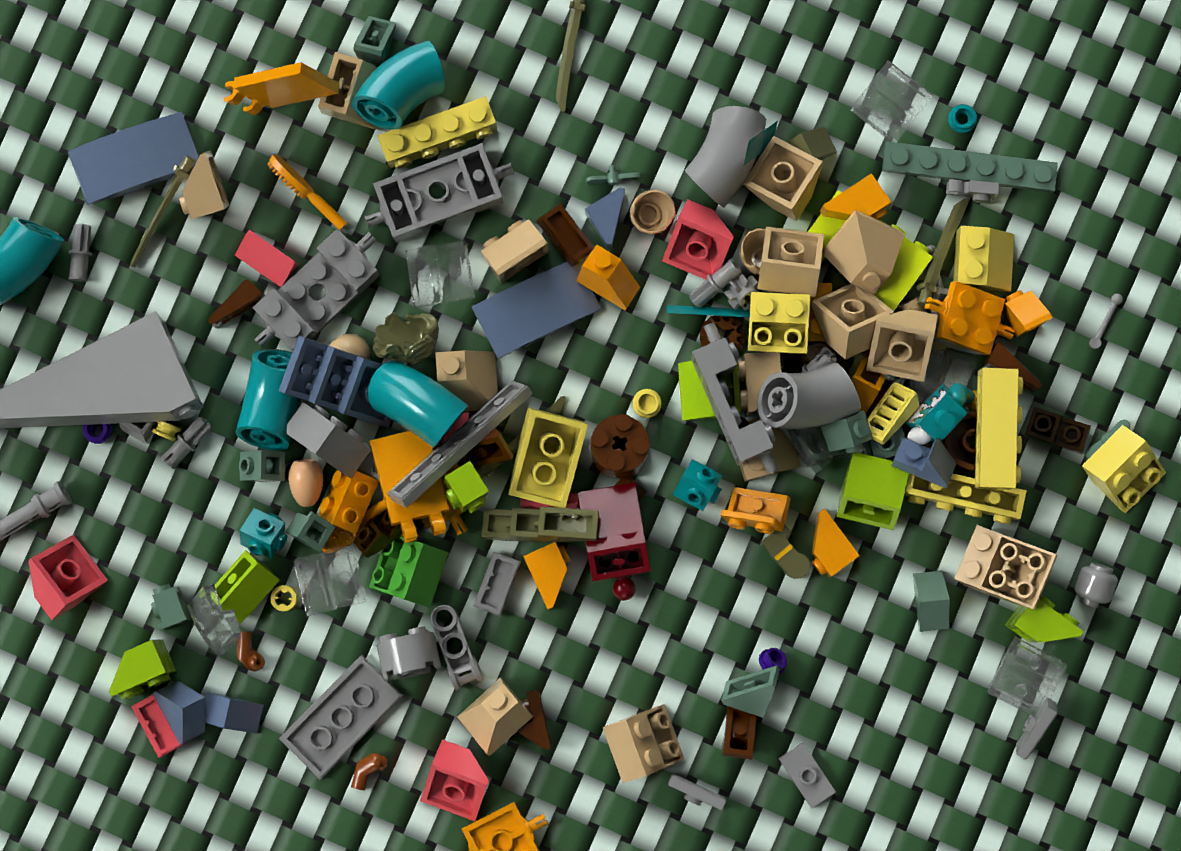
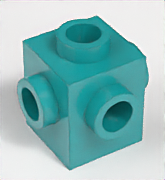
M692 459L672 495L704 511L708 502L714 504L722 488L717 485L723 475Z
M253 508L239 530L240 544L248 548L250 552L257 556L264 555L272 559L277 550L281 551L287 541L285 522L275 514H266Z

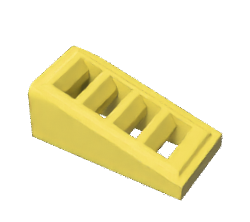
M897 382L890 386L867 418L873 440L884 445L920 407L915 391ZM878 424L884 427V430L882 431L875 426Z

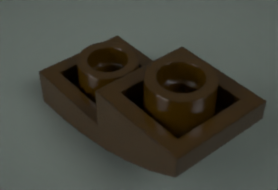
M1034 407L1025 435L1078 454H1083L1091 425Z
M386 511L379 523L370 519L360 529L353 542L361 553L369 558L385 549L403 534L401 525L391 526L388 511Z

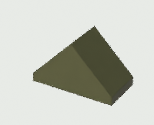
M825 127L802 132L787 142L819 160L837 153Z

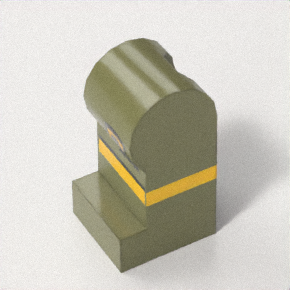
M784 525L783 532H772L760 544L788 577L799 579L806 576L809 572L810 562L804 554L798 553L785 538L791 531Z

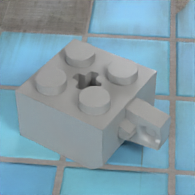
M303 402L288 422L287 434L331 466L352 478L371 451V449L362 444L365 438L351 428L348 432H345L348 426L334 416L328 420L331 414L317 404L312 409Z

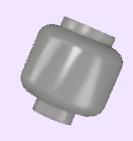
M1091 562L1090 566L1081 568L1075 585V592L1082 597L1081 602L1083 604L1098 608L1099 603L1107 604L1111 602L1118 583L1117 577L1113 574L1114 569L1095 562Z

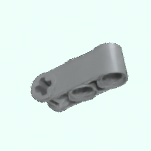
M448 605L436 607L431 614V623L444 655L454 689L457 691L460 689V686L475 680L483 681L481 670L475 656H473L456 609ZM442 610L450 611L453 616L452 623L447 627L441 626L437 621V616ZM453 637L459 638L463 643V648L458 654H452L447 648L448 641ZM471 670V673L459 676L460 673Z

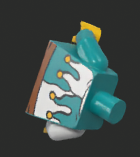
M940 382L920 404V407L905 422L911 429L907 438L931 449L927 443H934L936 438L942 441L966 416L967 410L964 404L971 411H977V391H972L960 383H955L949 389L943 382Z

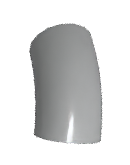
M727 106L714 111L706 139L698 154L685 169L690 178L723 208L741 188L755 163L756 158L744 165L748 141L765 130L767 119L765 116L747 107Z
M835 362L808 372H777L772 374L763 383L757 401L758 414L762 422L766 425L769 424L770 427L781 429L816 428L834 423L861 410V403L853 382L846 371Z

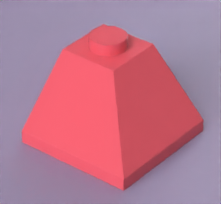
M687 199L678 217L662 262L707 280L708 274L713 275L722 267L734 236L714 210Z
M74 534L29 560L34 597L51 620L74 608L108 581Z
M442 739L431 764L421 802L472 821L476 820L489 780L470 749Z

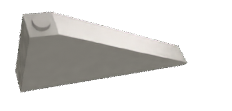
M155 311L0 389V428L178 421L193 417L198 410L204 407L164 320Z

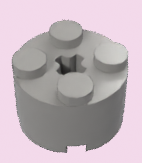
M425 626L408 630L409 635L400 637L397 636V633H392L379 637L380 643L376 646L384 681H392L391 675H398L399 680L431 672L430 666L432 665L437 670L440 669L441 662L434 632H429Z

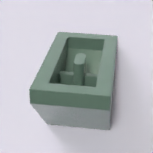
M368 16L354 43L353 49L357 58L380 65L388 58L396 22Z
M943 571L913 573L919 632L949 629L950 598Z
M773 666L726 681L721 699L722 703L764 718L775 691L780 669L778 666Z

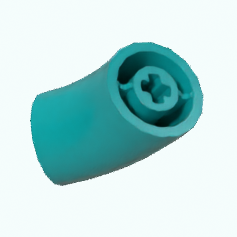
M424 41L396 53L383 62L365 80L353 98L352 106L356 113L374 126L394 130L401 127L406 117L417 106L434 96L443 94L445 90L444 74L434 46L430 41Z
M20 217L12 218L9 226L0 236V305L23 292L47 269L64 242L60 235L32 221Z
M263 349L256 351L252 355L246 392L235 431L241 440L250 445L268 450H284L289 446L291 437L287 434V424L298 410L300 398L279 391L292 352L279 349Z
M390 361L384 363L375 371L368 387V400L374 410L399 423L432 448L439 444L468 407V404L448 389L402 362Z

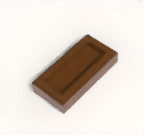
M561 203L536 221L571 267L588 256L594 249L593 244Z

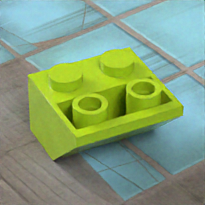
M692 361L678 363L682 421L717 419ZM736 362L735 371L717 379L724 380L730 394L726 399L729 407L735 406L739 416H741L738 362Z
M853 452L839 496L837 517L894 530L901 510L909 473L891 466L893 463L891 460Z
M1042 595L1035 610L1019 605L1005 624L1006 627L1030 643L1079 637L1084 632L1077 627L1080 624L1078 620L1067 613L1063 615L1053 609L1056 605Z
M163 639L150 640L124 652L109 689L111 697L131 698L143 693V686L147 684L149 687L171 680L169 675L176 672V669Z

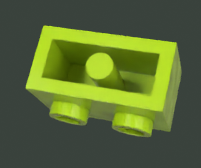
M470 461L444 477V485L447 488L445 496L454 510L459 508L462 513L466 510L473 513L485 505L489 490Z
M245 550L210 589L207 595L218 608L242 624L253 613L265 596L273 590L280 579L265 564Z

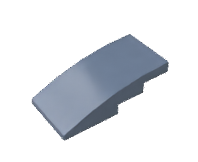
M182 112L118 131L68 151L87 205L141 191L144 186L171 179L173 175H176L172 169L175 164L179 166L185 155H189L196 160L191 168L193 170L199 158Z
M568 262L560 264L472 306L498 359L522 347H527L548 335L551 336L602 310L593 291L576 281L581 270L578 263L572 267Z
M300 335L298 336L279 388L280 392L389 428L391 422L390 418L374 410L368 400L370 380L375 371L383 364Z

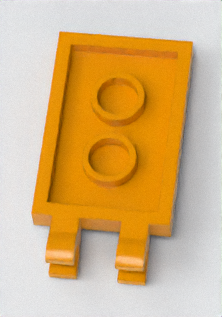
M300 62L235 77L234 81L225 83V87L232 90L233 93L229 97H224V101L235 106L246 97L252 100L250 106L243 107V111L251 115H257L266 105L275 108L338 94L339 82Z
M411 431L370 440L369 445L391 526L401 525L405 544L417 541L418 535L413 523L414 520L429 517L433 536L445 534L446 525L442 513L448 512L449 507L441 478L407 508L393 502L387 494L433 452L432 447Z

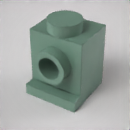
M312 511L307 516L297 512L285 532L307 547L320 552L335 526Z
M166 584L153 589L154 595L152 596L154 602L151 603V607L156 619L161 618L162 623L157 625L159 630H166L191 620L180 587L171 588L170 584Z

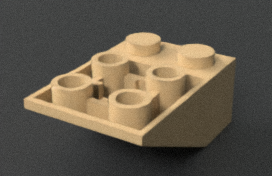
M976 525L954 579L964 586L984 594L1035 610L1058 555Z

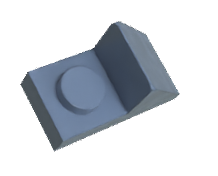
M903 437L891 466L947 488L956 462L938 438L935 439L930 449Z

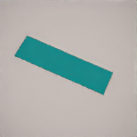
M778 121L748 141L744 165L763 153L772 137L775 136Z
M667 305V313L750 317V309L744 311V309L739 308L735 310L734 308Z

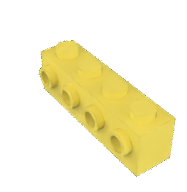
M485 96L377 136L390 169L394 167L400 169L412 164L413 160L434 157L441 150L459 148L471 139L489 137L493 134V131L498 129L489 102Z
M982 368L978 370L976 489L1011 490L1016 488V483H1020L1021 467L1016 465L1017 454L1021 453L1022 439L1021 436H1017V424L1022 422V407L1018 406V394L1021 395L1023 391V378L1018 377L1019 369Z
M909 473L904 496H908L907 501L924 505L925 500L936 503V508L953 511V508L957 507L965 509L964 514L968 516L982 518L983 513L994 516L993 521L1010 524L1011 520L1021 519L1027 490L1019 488L1011 490L976 489L975 478L953 473L947 488H943Z

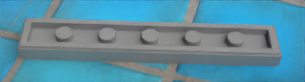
M511 381L395 485L387 493L391 500L406 508L410 506L533 394L530 388L515 381Z

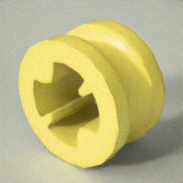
M166 421L157 422L158 426L155 429L153 428L152 432L176 442L177 438L175 435L182 428Z
M278 586L271 593V603L279 611H290L298 603V594L290 586ZM280 591L291 593L292 598H289V600L292 601L288 606L286 604H278L277 599H280V597L277 595Z

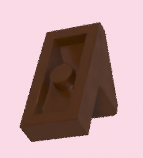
M494 428L462 457L459 463L463 466L470 461L473 467L510 460L514 455L500 432Z
M539 689L527 692L528 698L523 699V705L533 715V721L527 722L517 732L543 749L551 748V742Z
M727 707L725 732L721 748L723 756L752 760L756 715Z

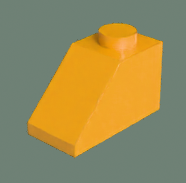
M871 173L825 203L820 212L826 217L847 220L854 210H858L880 220L888 213L886 209L891 201Z
M597 244L582 265L576 280L625 311L640 289L639 284L622 259Z
M1019 290L1005 297L1007 303L1004 304L1003 313L1010 327L1015 329L1014 334L1016 338L1053 318L1032 291L1023 294Z
M870 349L866 350L851 379L861 403L860 411H865V415L885 380L884 375L881 373L866 371Z
M825 508L818 512L811 553L815 559L812 561V564L821 575L826 573L828 577H832L860 555Z
M556 542L523 556L547 610L554 608L568 571L566 563L570 561L564 545L558 547Z

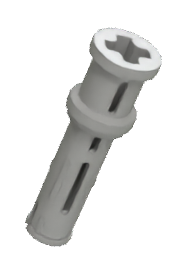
M60 481L55 482L53 488L41 495H33L30 503L0 520V541L40 517L48 518L51 516L52 511L62 505H70L72 499L64 485Z

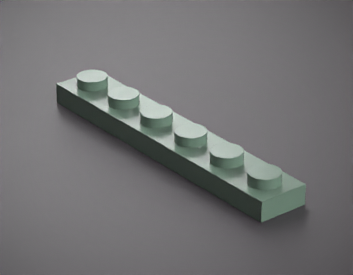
M886 141L882 172L945 180L954 179L965 182L970 180L999 183L1001 187L1053 193L1055 191L1058 163Z

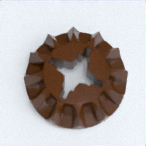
M710 316L700 330L701 346L704 347L710 343L703 327L715 322V325L719 329L721 328L723 332L733 329L728 336V343L733 342L739 353L746 340L743 324L735 316Z

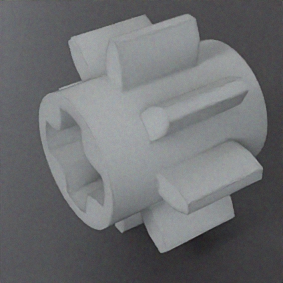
M741 274L733 281H729L727 285L728 290L724 294L728 297V302L735 310L741 306L746 311L750 309L751 292L763 291L757 289L758 281L753 275L746 279Z

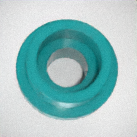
M966 104L953 107L948 115L949 126L957 133L971 131L977 123L975 110ZM964 115L967 118V123H959L957 116Z

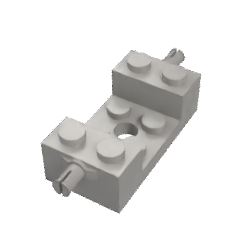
M481 143L373 183L380 201L381 211L364 217L368 228L385 222L390 228L393 239L398 243L422 234L423 228L472 210H476L479 213L503 204V198L499 190V179L514 175L511 163L494 169ZM435 184H442L446 187V194L440 199H435L430 195V189Z
M337 228L317 247L319 252L278 291L273 288L253 307L262 317L267 327L254 340L263 348L276 336L283 340L292 350H294L299 335L312 340L380 276L378 270L368 261L364 253L377 240L368 232L356 244L347 239ZM317 285L326 288V296L319 301L313 300L310 294L312 288Z
M715 322L703 327L710 343L692 351L690 357L736 464L739 465L759 457L765 466L767 474L774 472L779 468L772 455V443L776 439L770 425L764 426L762 420L739 429L738 426L742 423L735 406L729 407L726 400L730 395L723 379L718 380L717 378L735 371L736 362H738L740 357L734 343L728 344L726 338H721Z

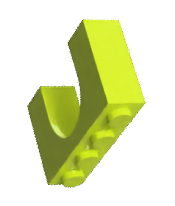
M838 190L833 196V198L842 192ZM820 214L808 232L824 234L823 250L846 220L826 217ZM892 224V227L904 233V237L892 274L873 295L891 310L895 311L933 256L928 254L930 250L924 244L915 241V243L911 242L905 237L906 233L900 227ZM822 253V257H821V263H822V262L824 261V259L826 258V257L823 255V253Z

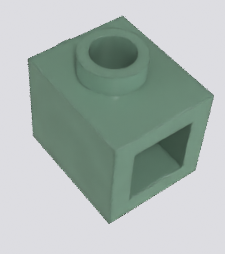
M860 411L834 423L821 426L829 452L846 449V453L855 452L864 448L862 443L873 439L865 411Z
M902 426L884 445L873 439L862 443L864 454L883 459L895 457L902 438H905Z
M267 450L240 452V481H285V452Z

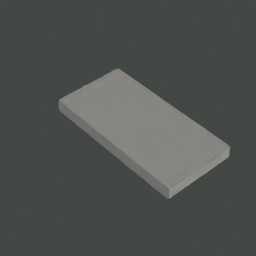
M361 655L279 739L321 780L404 695L390 681H384L383 674L364 655Z

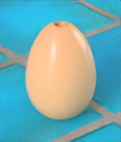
M314 459L294 461L288 476L291 493L300 506H313L318 501L323 487L322 468Z

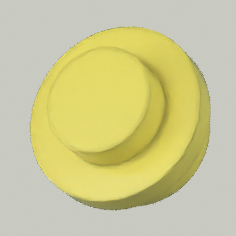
M640 390L633 398V409L640 417H654L661 409V398L654 390Z

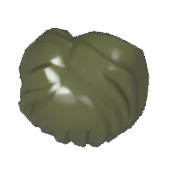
M395 312L385 317V325H379L375 329L376 337L373 340L375 343L373 350L376 356L404 361L410 364L423 362L431 356L437 344L439 332L437 319L431 314L425 313L419 315L406 314L405 318L409 321L403 322L402 318L396 315Z

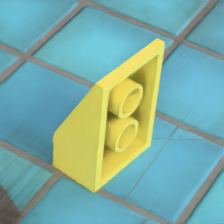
M528 407L520 434L508 495L558 508H566L588 424L576 419Z

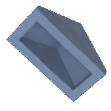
M624 188L616 189L585 208V215L605 247L612 249L625 197Z
M179 681L153 692L180 745L205 732V697Z
M207 692L205 697V723L224 729L257 734L264 704Z

